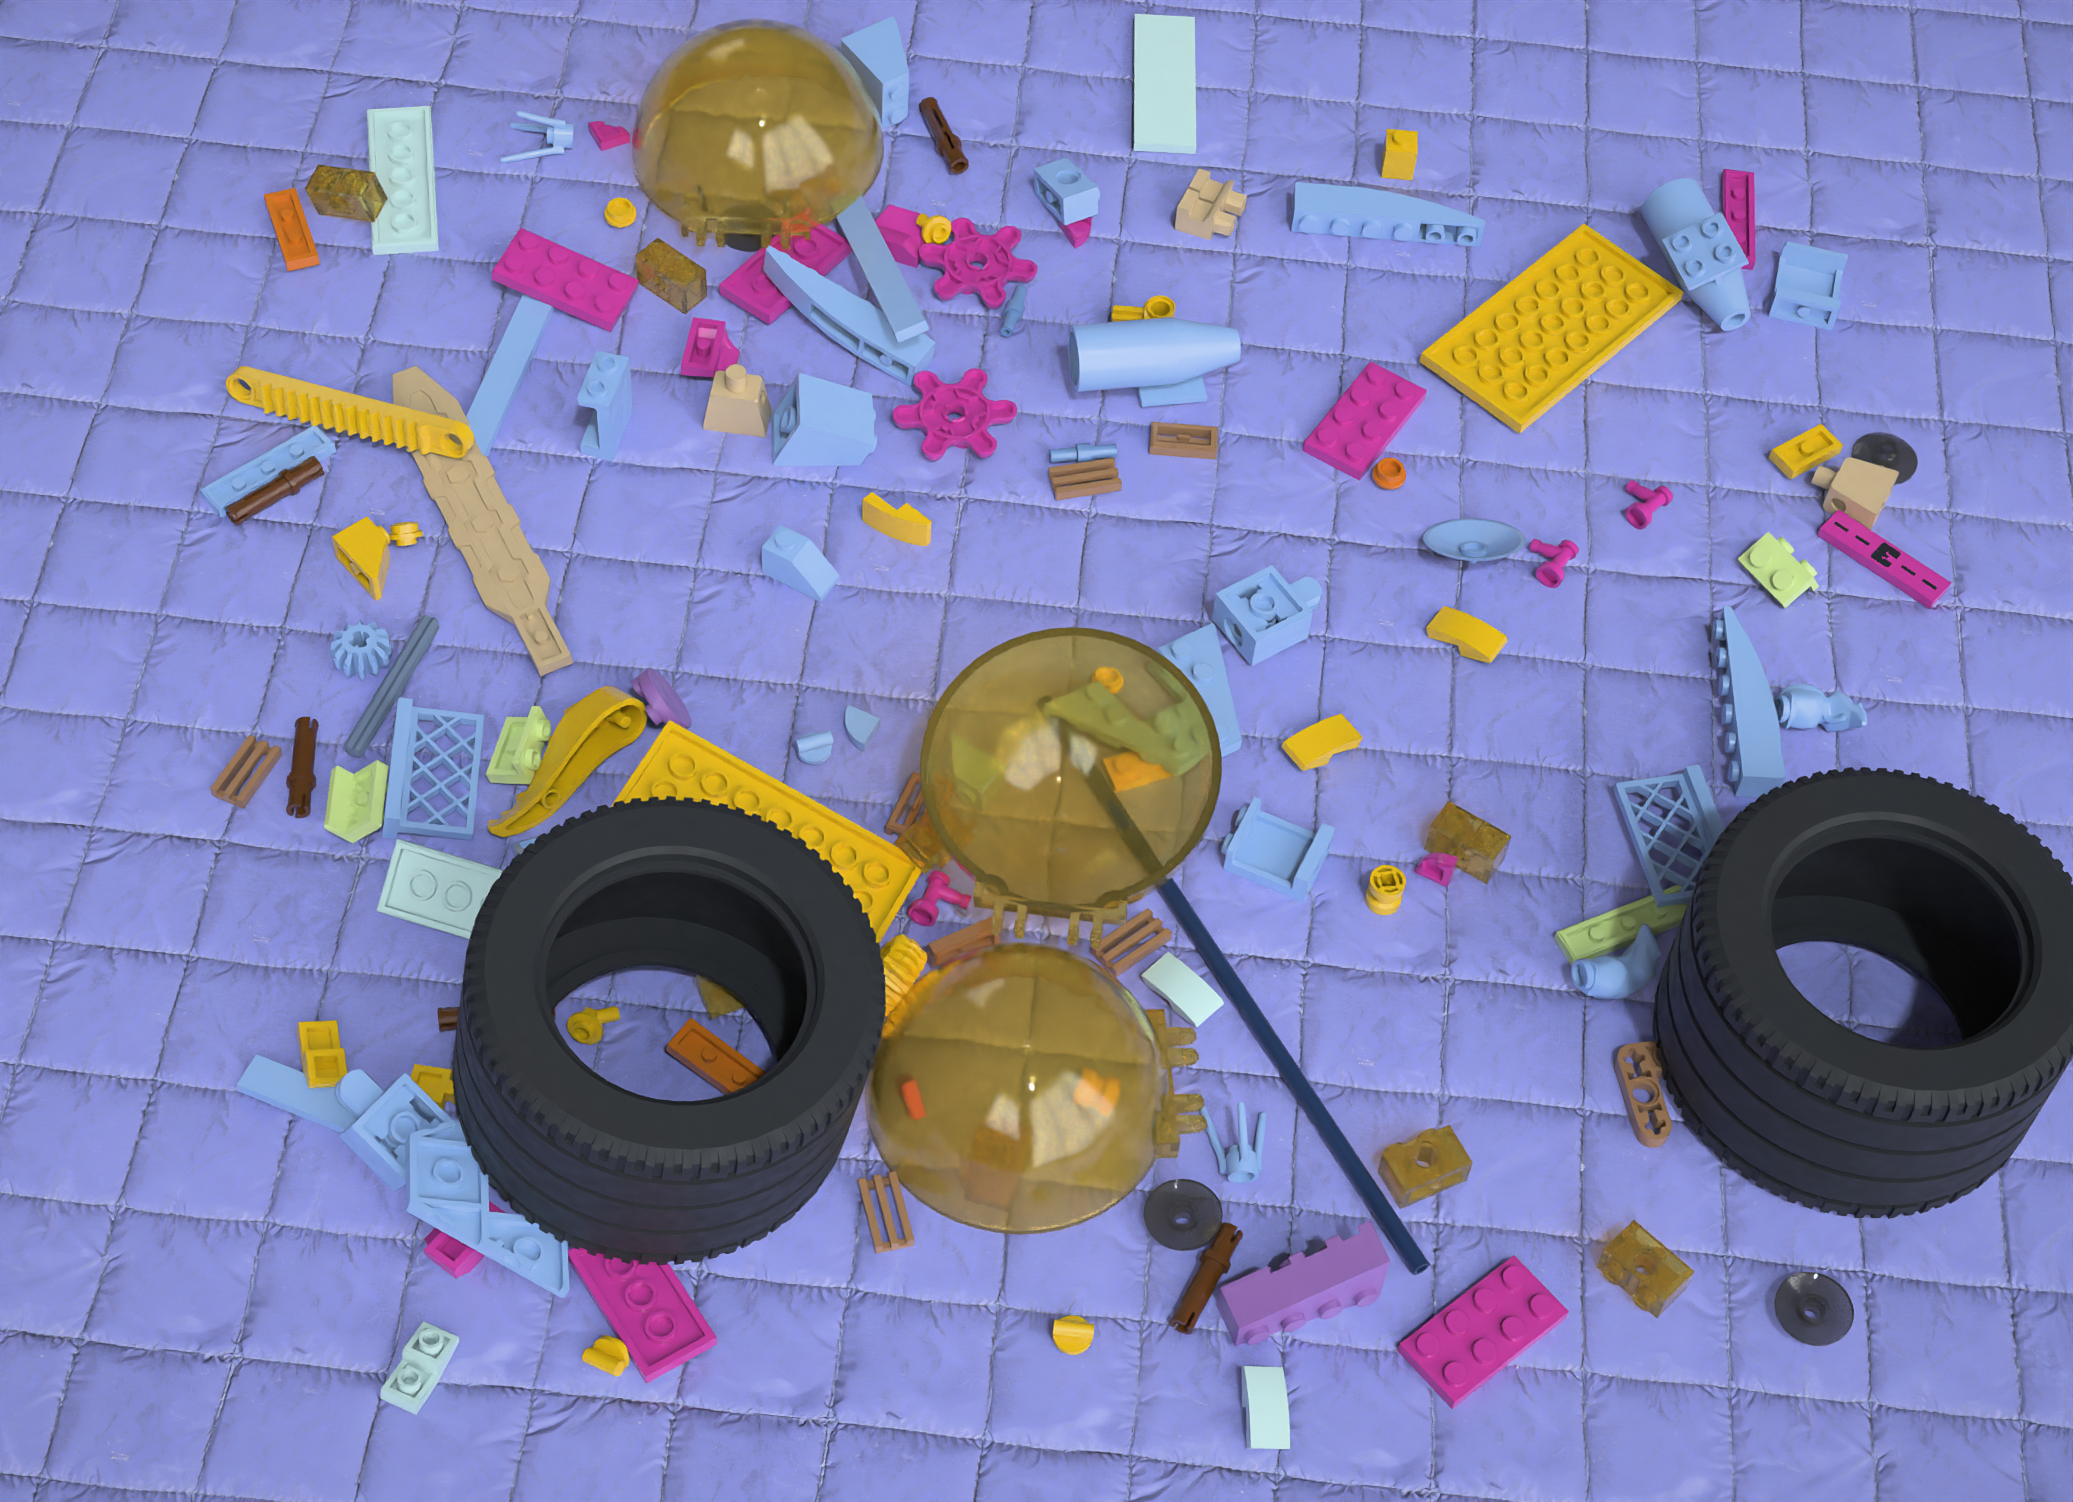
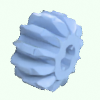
M360 619L356 626L345 623L344 631H335L334 641L331 642L330 646L331 656L333 657L334 666L338 671H344L348 679L358 674L363 681L366 674L370 673L377 677L379 669L388 668L389 658L392 657L391 654L393 653L392 644L389 642L386 630L379 629L375 621L366 626Z

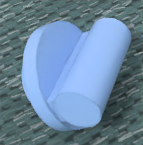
M830 730L820 733L810 732L794 740L798 758L807 764H821L831 756L833 737Z

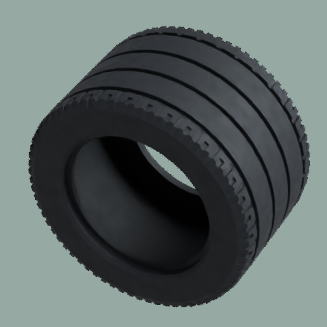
M1853 767L1844 768L1842 772L1834 769L1828 770L1826 774H1823L1821 771L1813 773L1810 778L1802 776L1797 778L1795 782L1791 780L1785 782L1781 788L1775 787L1771 789L1767 795L1763 793L1754 803L1752 802L1746 806L1743 812L1740 811L1717 838L1704 862L1663 966L1655 994L1653 1037H1655V1044L1659 1048L1657 1058L1662 1067L1663 1080H1667L1666 1088L1669 1094L1674 1095L1673 1101L1677 1108L1682 1109L1681 1116L1684 1120L1692 1123L1691 1129L1696 1135L1700 1134L1702 1136L1701 1142L1715 1149L1714 1154L1719 1159L1724 1158L1727 1161L1726 1165L1733 1170L1735 1168L1740 1170L1741 1176L1747 1180L1751 1178L1756 1181V1186L1762 1189L1765 1186L1772 1190V1194L1778 1197L1780 1194L1787 1197L1788 1202L1796 1203V1201L1804 1203V1207L1810 1209L1817 1207L1823 1213L1837 1211V1215L1840 1216L1853 1214L1854 1218H1863L1865 1215H1870L1871 1218H1881L1883 1215H1887L1889 1219L1895 1218L1901 1213L1904 1216L1913 1215L1916 1211L1922 1214L1928 1212L1932 1207L1937 1209L1943 1207L1947 1202L1951 1204L1957 1201L1961 1196L1971 1193L1975 1188L1978 1189L2005 1165L2024 1139L2073 1058L2072 877L2069 872L2063 871L2064 865L2062 862L2052 857L2053 852L2047 846L2043 847L2040 844L2041 839L2035 834L2030 835L2027 832L2028 828L2022 823L2017 824L2014 821V816L2009 813L2003 814L1999 811L2000 808L1993 803L1992 805L1984 802L1985 798L1979 795L1974 797L1969 795V791L1964 788L1960 790L1954 788L1952 783L1945 781L1942 784L1937 782L1936 778L1930 776L1926 779L1920 777V773L1911 772L1910 775H1907L1902 770L1896 769L1893 772H1889L1887 768H1877L1876 771H1871L1869 767H1861L1860 770H1854ZM1826 940L1856 944L1885 954L1917 973L1941 996L1955 1017L1963 1041L1931 1048L1903 1047L1880 1042L1853 1032L1820 1012L1797 990L1784 971L1776 950L1799 942Z
M666 796V800H659L658 797H649L648 801H641V798H633L630 803L625 804L624 801H619L609 808L607 805L597 806L595 812L588 810L581 813L580 818L570 817L565 820L563 826L558 824L551 828L548 834H541L536 838L534 844L530 843L524 848L521 855L518 854L512 859L510 866L504 869L500 878L492 885L475 918L466 950L454 1048L452 1081L454 1084L457 1116H459L467 1146H471L472 1156L478 1162L483 1175L488 1174L489 1183L494 1189L499 1191L501 1198L505 1202L510 1201L512 1208L518 1214L521 1212L525 1216V1220L531 1225L537 1223L539 1230L546 1234L550 1232L554 1235V1239L561 1243L564 1240L570 1242V1247L578 1250L580 1247L584 1248L588 1254L596 1256V1253L604 1254V1258L613 1260V1257L622 1259L621 1262L628 1264L631 1263V1260H637L642 1265H648L649 1262H657V1265H667V1262L674 1261V1265L684 1264L688 1260H691L692 1263L701 1262L703 1257L706 1256L709 1259L716 1258L722 1253H734L738 1246L744 1248L755 1240L759 1241L765 1238L769 1231L771 1233L774 1232L781 1224L792 1219L796 1212L817 1193L819 1187L836 1164L880 1044L886 1013L885 974H883L884 965L881 958L880 945L876 943V934L874 929L870 927V919L867 912L862 913L861 902L858 898L855 899L853 897L854 891L851 886L843 883L844 878L839 872L834 873L832 871V864L827 859H820L819 852L814 848L809 850L803 839L800 837L798 839L793 838L792 832L784 828L781 831L773 821H762V816L754 813L752 816L744 813L745 810L736 807V810L729 809L728 805L719 803V806L710 804L711 801L702 799L701 802H694L693 798L684 797V800L681 801L676 800V797ZM636 966H664L686 970L720 984L746 1004L764 1027L772 1043L777 1064L755 1082L723 1096L696 1101L655 1099L625 1090L607 1081L590 1069L568 1046L555 1024L551 1011L571 991L583 983L610 971Z

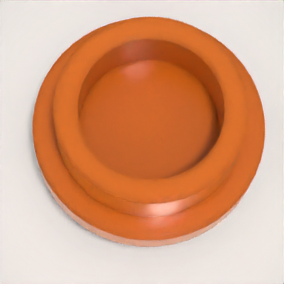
M1384 458L1375 465L1372 477L1374 482L1384 489H1397L1404 484L1406 471L1399 460Z

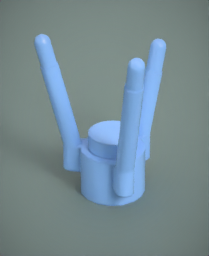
M517 111L518 117L547 124L548 126L512 122L510 127L525 131L547 133V144H553V147L501 157L500 162H515L551 154L564 155V148H573V123H565V120Z
M1243 1101L1237 1103L1239 1144L1231 1146L1229 1153L1225 1155L1207 1108L1202 1105L1199 1111L1219 1161L1220 1174H1227L1228 1180L1237 1184L1249 1183L1258 1179L1259 1173H1262L1261 1157L1266 1127V1113L1261 1112L1259 1114L1254 1151H1252V1147L1248 1145L1245 1103Z

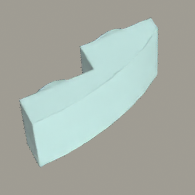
M1170 952L1164 954L1141 975L1145 985L1168 1000L1173 1011L1195 1027L1202 1024L1224 1004L1222 998L1202 978Z
M423 1321L403 1348L401 1362L382 1386L380 1399L417 1415L447 1367L459 1343V1337Z
M1242 1366V1408H1246V1449H1290L1289 1409L1283 1367Z

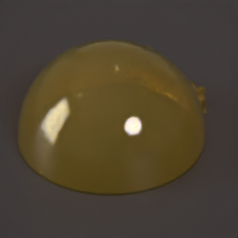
M750 18L721 23L695 34L678 46L666 57L648 82L638 105L632 134L633 169L640 188L658 209L681 223L682 237H689V232H696L697 246H705L708 233H716L717 247H725L727 233L761 234L762 248L769 247L772 241V234L780 235L782 249H790L792 235H804V240H811L812 228L836 218L860 196L863 197L868 192L880 172L884 158L882 124L875 101L864 79L852 63L832 44L813 32L797 25L772 19Z
M1067 627L1031 632L1010 639L975 659L952 681L937 702L923 737L920 754L921 789L929 819L938 839L949 856L975 882L973 894L974 907L994 909L991 935H1001L1004 927L1005 911L1017 912V920L1014 924L1015 938L1023 939L1028 914L1070 919L1067 944L1076 945L1079 940L1081 921L1093 922V930L1090 933L1092 948H1100L1103 924L1126 926L1128 905L1147 897L1162 887L1191 858L1212 821L1219 797L1222 777V754L1219 736L1213 717L1194 684L1179 668L1152 648L1131 638L1092 628Z
M1021 941L1000 942L972 948L950 957L916 980L905 996L898 1002L897 1006L886 1017L883 1023L880 1044L865 1084V1110L871 1137L889 1171H896L899 1183L920 1202L955 1222L980 1230L1018 1235L1041 1234L1076 1226L1103 1214L1121 1202L1146 1177L1156 1159L1177 1158L1180 1146L1179 1134L1200 1133L1207 1128V1120L1204 1116L1177 1115V1113H1187L1190 1111L1197 1112L1205 1106L1202 1095L1194 1093L1174 1094L1171 1067L1192 1066L1199 1060V1054L1196 1049L1172 1048L1173 1046L1193 1044L1197 1040L1196 1032L1190 1027L1167 1028L1164 1009L1145 1010L1137 998L1115 976L1092 960L1073 951L1042 943Z

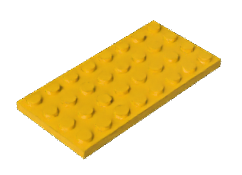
M1582 224L1421 353L1419 362L1520 434L1681 301L1684 291L1586 224Z
M671 720L666 723L611 805L613 807L614 803L624 801L625 804L630 803L633 798H641V801H648L649 797H658L659 800H666V796L676 797V800L683 801L684 797L693 798L694 802H701L702 799L711 801L710 804L719 806V803L727 804L729 809L736 810V807L744 809V813L752 816L754 813L762 816V821H773L781 831L785 828L792 832L793 838L798 839L800 837L803 839L809 850L814 848L820 853V859H827L832 864V871L834 873H840L844 878L843 883L845 885L849 884L854 891L853 897L855 899L858 898L861 902L862 913L867 912L870 919V927L874 929L876 943L879 944L926 865V862Z

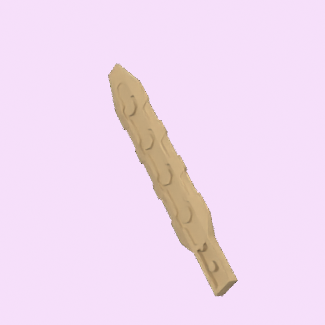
M413 366L392 374L393 404L457 420L471 428L457 399L420 368ZM449 434L453 442L462 445L461 440L456 435ZM476 441L464 457L451 458L432 452L422 455L420 449L412 451L411 454L424 477L423 484L431 500L436 501L449 527L447 531L456 549H459L474 576L472 579L485 607L515 626L539 676L573 664L571 654L547 610L551 584L550 577L538 554L533 553L520 528L521 522L512 504L507 503L494 478L496 474L487 456L482 455Z

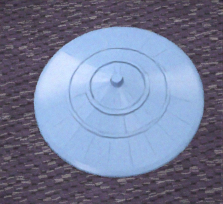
M1475 518L1441 522L1427 529L1423 535V541L1426 546L1436 553L1453 559L1470 561L1472 564H1475L1477 561L1508 557L1520 551L1526 543L1524 534L1511 525L1494 520Z

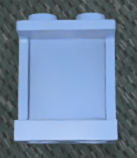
M1786 241L1777 265L1769 317L1832 330L1840 310L1841 299H1839L1843 270L1847 262V254Z
M597 351L594 355L577 397L578 405L594 408L580 444L581 454L608 460H614L633 412L629 357Z
M1254 797L1249 808L1242 807L1236 820L1235 826L1238 829L1235 835L1229 833L1224 841L1221 853L1226 855L1223 869L1304 903L1331 850L1336 828L1322 823L1318 832L1314 833L1261 811L1262 799Z

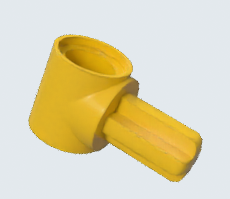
M1157 295L1151 297L1147 302L1144 301V307L1114 305L1112 307L1111 320L1112 322L1165 317L1174 318L1175 303L1169 297Z

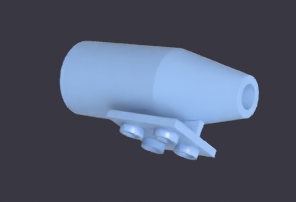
M1676 179L1660 186L1646 198L1641 208V214L1681 289L1721 329L1731 331L1743 326L1750 319L1751 312L1741 267L1749 263L1722 212L1715 214L1700 185L1693 179Z
M1172 317L1071 325L1068 333L1069 367L1075 392L1137 387L1142 407L1207 401L1202 374L1239 362L1241 353L1240 338L1236 328Z

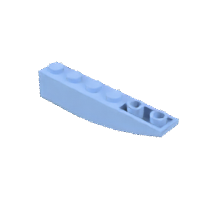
M1295 182L1292 199L1291 232L1480 247L1485 220L1462 211L1393 192L1361 187Z
M770 245L766 249L763 271L805 317L833 340L856 356L909 387L914 384V376L918 372L925 371L930 365L936 342L926 334L921 333L898 342L882 310L875 307L869 301L863 300L847 291L843 286L821 276L814 269L797 262L788 254L780 252Z
M1723 606L1719 620L1715 619L1713 621L1712 638L1718 641L1715 653L1716 668H1721L1718 682L1719 696H1724L1721 720L1722 724H1727L1728 730L1724 742L1725 752L1730 753L1731 757L1728 765V781L1734 783L1735 796L1758 798L1763 793L1767 795L1775 787L1781 788L1786 779L1779 721L1770 686L1754 647L1730 606Z

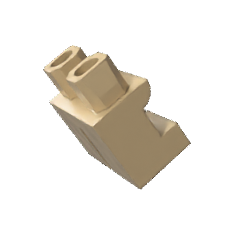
M1199 168L1189 185V189L1186 190L1177 206L1174 229L1207 240H1211L1215 232L1230 237L1234 230L1237 216L1228 214L1226 211L1241 216L1246 207L1247 195L1233 191L1234 181L1228 180L1225 184L1210 179L1211 172Z

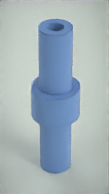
M1017 285L1015 287L1012 298L1005 305L1003 311L1004 321L1000 329V333L1005 337L1013 335L1016 323L1022 319L1025 310L1023 303L1028 292L1024 285Z
M1079 443L1071 448L1049 449L1050 463L1065 461L1081 463L1091 461V459L1117 457L1116 444L1090 446V443Z

